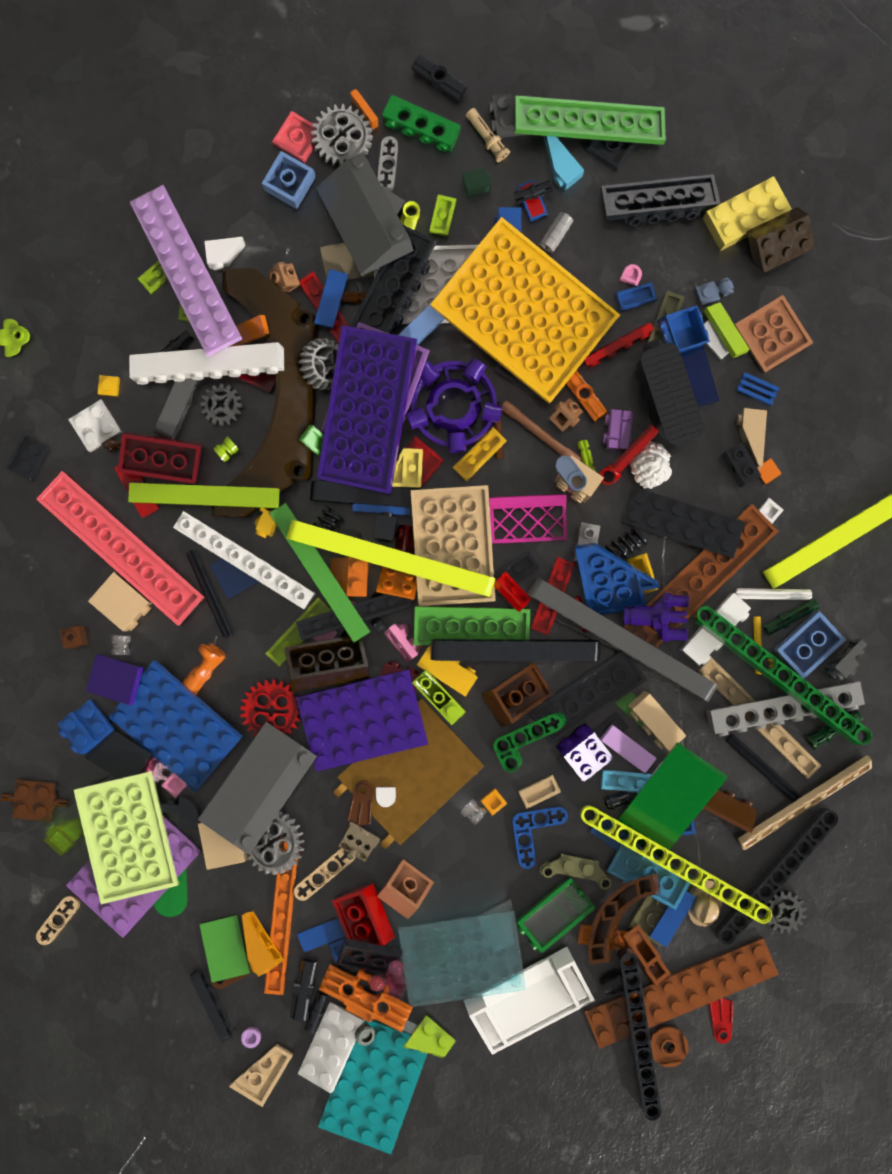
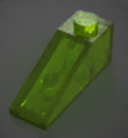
M80 817L58 826L53 825L46 832L48 836L44 841L60 856L66 854L84 834Z

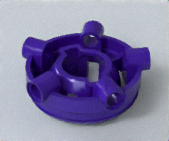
M472 358L469 363L446 361L434 366L429 361L426 362L411 401V412L406 413L411 428H418L427 439L437 445L448 447L451 453L464 452L467 445L483 437L493 422L499 423L503 407L497 405L494 387L489 378L483 373L486 366L475 358ZM445 372L446 380L438 383L431 390L430 396L426 401L427 414L425 415L422 407L417 409L419 394L424 386L428 389L441 378L440 374ZM448 372H463L462 377L475 385H478L480 382L486 390L479 393L475 385L472 386L460 379H449ZM459 388L473 396L472 400L475 401L470 403L467 414L462 418L452 420L443 415L435 417V413L432 412L433 407L438 404L439 396L446 389ZM488 394L490 403H485L481 421L486 424L478 434L474 435L471 428L477 422V415L481 413L482 401L480 397ZM428 418L436 429L440 430V428L448 431V442L434 437L425 429V427L429 426ZM468 431L472 438L465 440L464 432Z

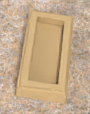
M552 774L518 792L526 809L561 791Z

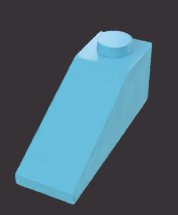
M544 136L554 177L553 180L558 187L567 190L583 176L584 169L557 137Z

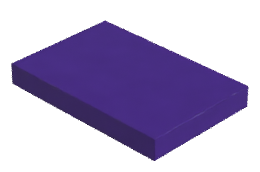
M96 654L86 691L133 706L143 668Z

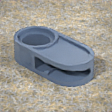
M559 457L555 464L557 473L572 491L583 490L587 484V478L571 457ZM579 476L582 478L583 483L580 487L572 485L571 480L573 477Z

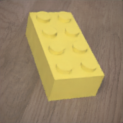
M773 176L708 210L703 220L720 251L747 238L746 231L792 210Z

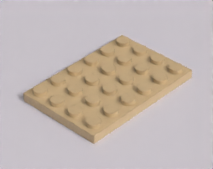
M488 485L411 490L415 555L494 578ZM416 576L418 606L496 601L494 586L491 596L488 597Z

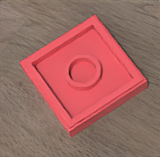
M291 111L272 140V145L304 164L316 144H312V139L315 138L311 136V131H314L312 129L313 123Z

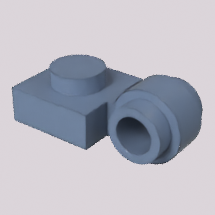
M729 278L718 281L719 285L717 287L714 281L696 287L695 291L701 307L719 301V293L723 297L734 293L732 281Z

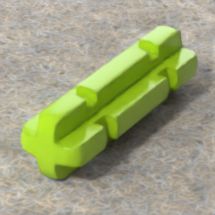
M579 441L577 445L579 450H581L582 463L596 472L595 467H593L591 451L588 450V441Z

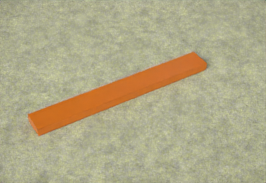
M284 842V848L287 850L288 844ZM291 865L292 869L285 870V873L280 874L278 872L276 874L270 939L284 960L266 973L264 993L284 995L297 865Z

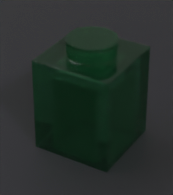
M484 167L462 174L467 197L489 191L492 180L490 173H486Z

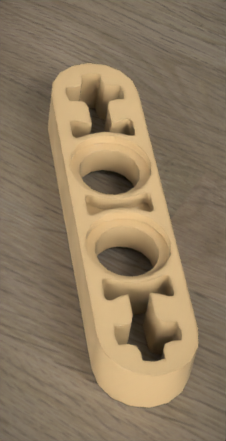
M340 848L296 885L294 889L295 897L301 901L310 898L353 862L356 856L353 859L346 857L342 861L345 864L342 865L341 861L335 857L338 855L341 858L344 855V849ZM330 861H335L338 864V869L334 872L327 868V864ZM314 874H321L323 882L320 884L314 883L312 879ZM310 883L312 887L306 891L307 895H299V887L305 888Z

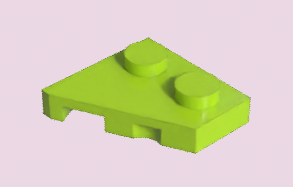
M426 1015L403 1047L443 1058L456 1041Z

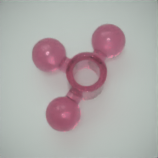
M393 960L388 966L385 979L378 975L373 976L369 981L371 990L378 992L388 985V994L401 999L407 988L403 973V963L399 960Z

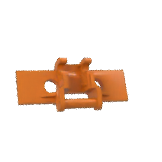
M330 964L319 988L320 991L344 1002L346 1011L368 1022L377 1019L400 1032L403 1031L413 1006L389 994L392 983H386L366 973L363 969H360L355 977ZM361 979L384 990V992L373 995L363 989L364 986L360 984ZM345 984L352 986V994L348 995L344 992L343 987ZM380 1002L387 1004V1012H381L378 1009Z

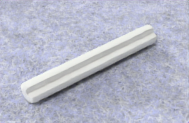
M737 588L735 594L740 599H812V591L802 589Z

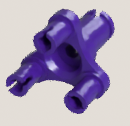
M664 593L660 600L654 604V607L625 606L624 625L629 623L631 625L653 626L664 642H670V640L687 641L688 629L670 628L668 625L669 622L687 624V618H679V616H687V611H670L669 608L671 606L689 607V595Z

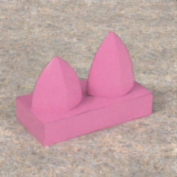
M394 624L384 634L408 663L418 655L423 645H414L413 638L406 639L410 630L409 624Z

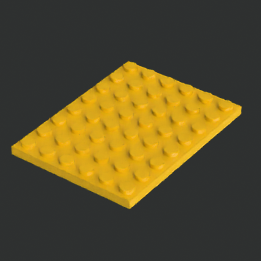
M502 217L430 304L432 309L549 404L620 316L618 312Z

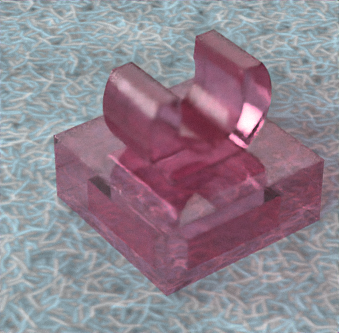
M150 758L147 772L152 771L154 782H159L160 779L166 780L167 777L161 775L163 769H168V766L163 765L164 763Z

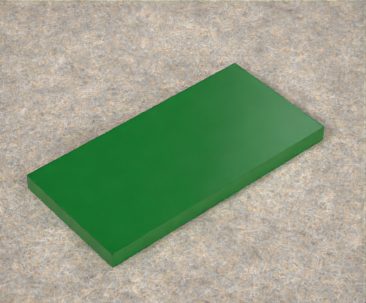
M677 742L617 820L670 850L726 781L728 775ZM622 829L624 833L629 834L628 830ZM644 839L637 840L639 843L645 846L646 843ZM656 849L654 853L661 857L663 851L662 849Z

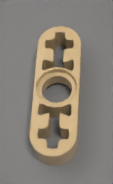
M68 895L62 899L37 931L36 940L39 944L48 945L54 941L79 909L80 901L78 897ZM72 900L73 907L68 909L65 913L63 910L67 907V902ZM55 915L62 916L63 923L61 925H56L53 922ZM51 927L53 930L49 933V938L43 939V933Z

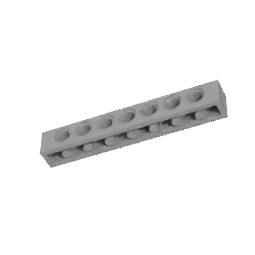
M860 681L817 689L842 709L847 708V711L857 710L859 705L865 704ZM841 693L844 696L843 703L838 701V696ZM790 695L706 710L710 733L717 734V737L729 735L728 731L733 730L736 733L746 732L748 727L753 726L754 729L766 728L768 723H773V726L785 724L784 720L789 719L792 722L802 721L804 716L809 715L810 718H817L808 709L803 711L801 704ZM811 695L810 703L813 705L816 704V697ZM785 704L789 707V712L786 715L782 712V707ZM827 707L826 712H828L829 715H831L832 710L829 707ZM766 708L770 710L768 718H765L763 714ZM748 711L752 715V719L749 722L745 720V714ZM729 715L733 717V723L730 726L726 723V718Z

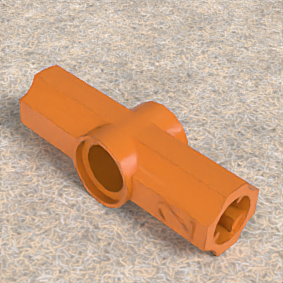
M576 370L566 385L575 396L576 401L582 405L591 419L596 422L607 414L608 411L594 394L592 387L584 381ZM587 391L589 397L582 398L579 392Z

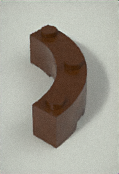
M657 873L637 878L623 885L601 906L593 922L588 943L589 965L607 963L613 960L614 934L622 916L640 899L661 893Z

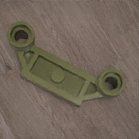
M561 853L559 858L552 862H543L539 867L541 875L545 878H551L555 874L596 881L597 886L603 890L609 889L612 885L611 877L603 872L597 860ZM550 868L551 872L546 874L545 869ZM604 880H608L606 885H602Z

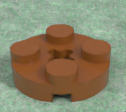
M663 1026L651 1033L650 1040L653 1059L660 1065L675 1067L682 1062L685 1055L687 1056L689 1049L688 1041L678 1028ZM666 1042L674 1044V1047L670 1048L671 1051H667L666 1048H663V1046L666 1045Z

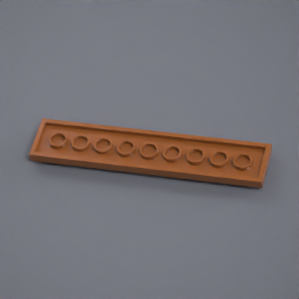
M750 504L736 518L737 520L744 521L745 525L733 559L702 550L646 606L654 607V604L660 600L664 593L689 595V607L671 606L669 608L670 611H687V616H679V618L688 619L779 531L753 504ZM669 622L668 626L677 629L683 623ZM628 623V625L622 627L655 648H658L664 642L653 626L631 625Z
M760 937L673 973L656 986L651 983L642 986L648 1027H654L779 975L764 938ZM637 993L631 994L629 998H635ZM623 994L584 1010L599 1049L629 1037ZM640 1012L634 1013L632 1017H638Z

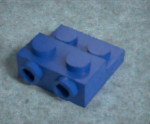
M91 699L77 711L70 712L58 723L60 735L65 739L68 738L71 742L70 748L75 753L79 752V754H87L114 730V727Z

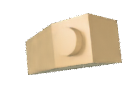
M744 408L737 415L736 425H739V434L745 448L758 470L763 467L767 410Z

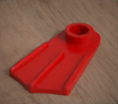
M721 998L709 1003L714 1038L718 1043L725 1044L732 1037L733 1001ZM722 1032H726L725 1038H720Z

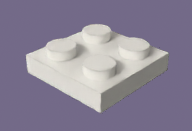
M101 399L68 419L89 452L122 433Z

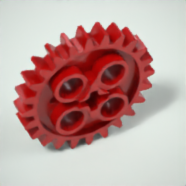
M273 678L272 684H269L268 680L265 679V685L258 681V688L251 686L252 693L245 692L248 699L242 698L241 700L246 705L240 706L241 710H245L244 713L240 714V717H246L243 725L249 724L247 731L253 729V736L258 733L264 723H258L255 717L258 714H263L266 716L267 723L284 734L285 732L292 734L290 728H298L295 721L301 722V718L297 716L300 714L298 703L296 702L297 696L293 695L296 691L292 692V690H289L290 684L284 687L283 680L276 684L275 678ZM265 695L268 698V702L260 704L257 701V697ZM284 696L288 702L286 705L280 706L277 704V698ZM270 705H273L274 709H287L289 710V712L284 713L274 711L273 714H269L268 710L257 711L254 710V708L260 707L264 709H269ZM277 716L285 717L286 722L283 725H278L275 722Z

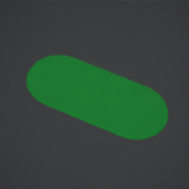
M186 869L178 877V886L168 888L154 903L157 912L165 917H175L181 914L187 906Z

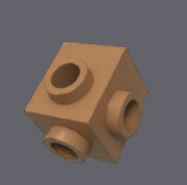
M276 263L273 265L274 268L267 272L270 281L285 293H289L300 285L293 263Z
M569 398L565 403L561 401L555 406V412L549 419L563 432L569 426L573 428L580 421L579 416L583 411L576 402Z

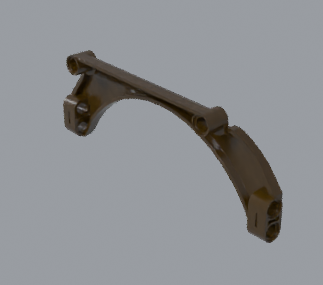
M224 269L222 290L237 299L253 317L265 315L269 334L265 335L267 342H278L284 348V371H278L275 374V403L266 435L248 465L226 486L278 488L280 492L292 485V479L307 481L312 476L313 452L299 439L309 425L314 426L316 389L312 388V384H306L307 378H302L304 372L299 370L302 364L298 362L302 360L299 355L301 352H304L302 348L307 346L308 342L318 339V325L314 324L316 315L308 310L300 309V303L256 269ZM310 317L309 321L305 324V319ZM303 467V473L299 476V469ZM212 506V516L247 517L257 507Z

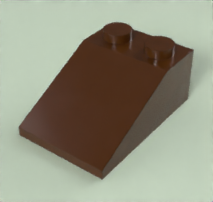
M534 662L482 694L501 727L513 724L554 695Z

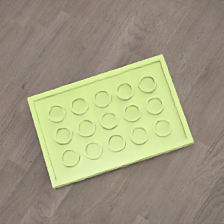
M152 771L74 789L101 904L178 886V878Z

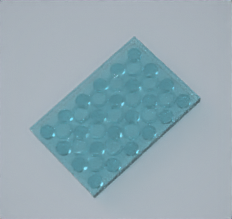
M514 910L398 928L401 950H403L402 958L409 1005L413 1007L526 990Z

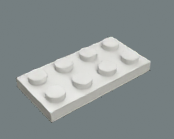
M333 1001L330 1002L298 1074L327 1092L332 1093L355 1044V1031L364 1024L365 1020L346 1011V1008Z

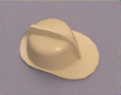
M705 881L706 888H711L714 885L713 881ZM697 887L692 894L697 898L688 913L694 924L706 927L712 925L717 920L722 901Z

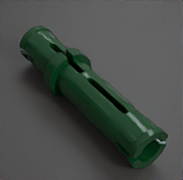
M812 598L810 601L784 615H778L773 621L764 624L763 628L767 635L770 636L774 632L782 628L786 629L789 627V624L820 609L816 599ZM806 608L805 611H803V612L797 614L796 616H794V614H796V613H798V612H800L801 610H803V609ZM789 618V619L786 620L785 622H783V623H781V624H779V625H776L777 623H779V622H781V621H783V620Z

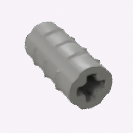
M564 212L558 213L539 243L541 248L550 253L555 251L573 223L571 216Z

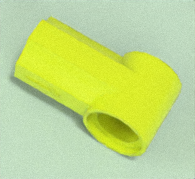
M409 201L403 206L400 221L403 225L415 230L420 217V208L416 202ZM413 208L416 210V214L409 216L406 211Z

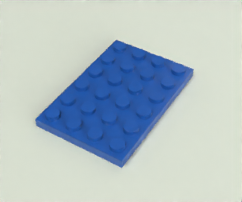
M156 660L141 675L133 706L120 702L109 716L113 722L143 748L153 753L152 756L172 773H175L195 793L243 737Z

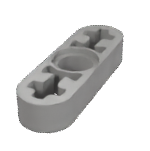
M391 136L385 137L381 142L377 178L383 186L385 174L388 175V182L391 184H388L385 188L389 191L394 189L398 156V142ZM388 143H392V146H394L391 147V155H387L386 146H388ZM390 160L393 163V167L385 169L382 166L383 162Z

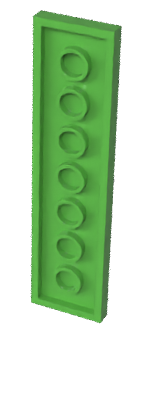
M515 96L514 130L515 134L664 145L666 141L665 108Z

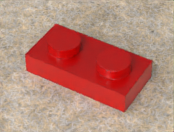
M506 571L494 582V587L518 612L531 601V598Z

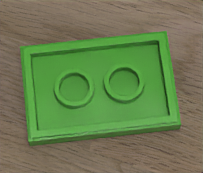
M239 915L199 924L211 982L251 973Z

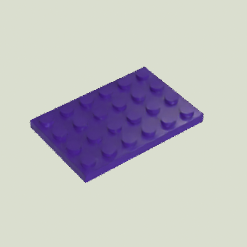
M409 669L296 697L310 751L317 756L313 761L316 772L428 745Z

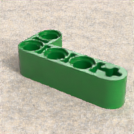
M553 712L496 739L493 747L503 769L510 773L516 771L522 764V757L518 748L559 731L566 723L565 716L561 712ZM553 719L559 720L558 724L555 723L548 727V723ZM535 725L542 727V734L535 732ZM517 733H523L525 741L518 740ZM501 740L507 742V749H504L500 746ZM508 758H513L516 761V766H511L508 763Z

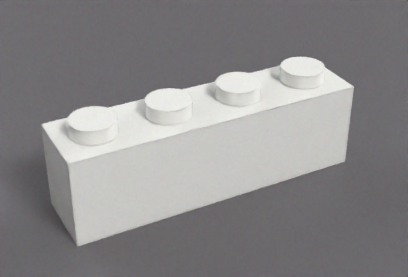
M730 593L715 611L736 626L739 621L743 622L750 615L748 611L751 608L735 593ZM717 623L715 628L719 633H722L723 626ZM699 627L682 646L680 651L695 665H705L711 658V652L714 649L717 651L723 644Z

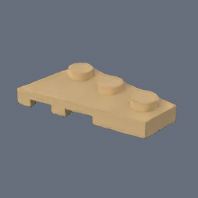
M276 1044L233 1081L229 1087L263 1107L292 1058L293 1053Z

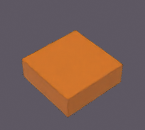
M771 458L764 462L763 467L759 470L761 473L759 478L764 485L781 475V472Z

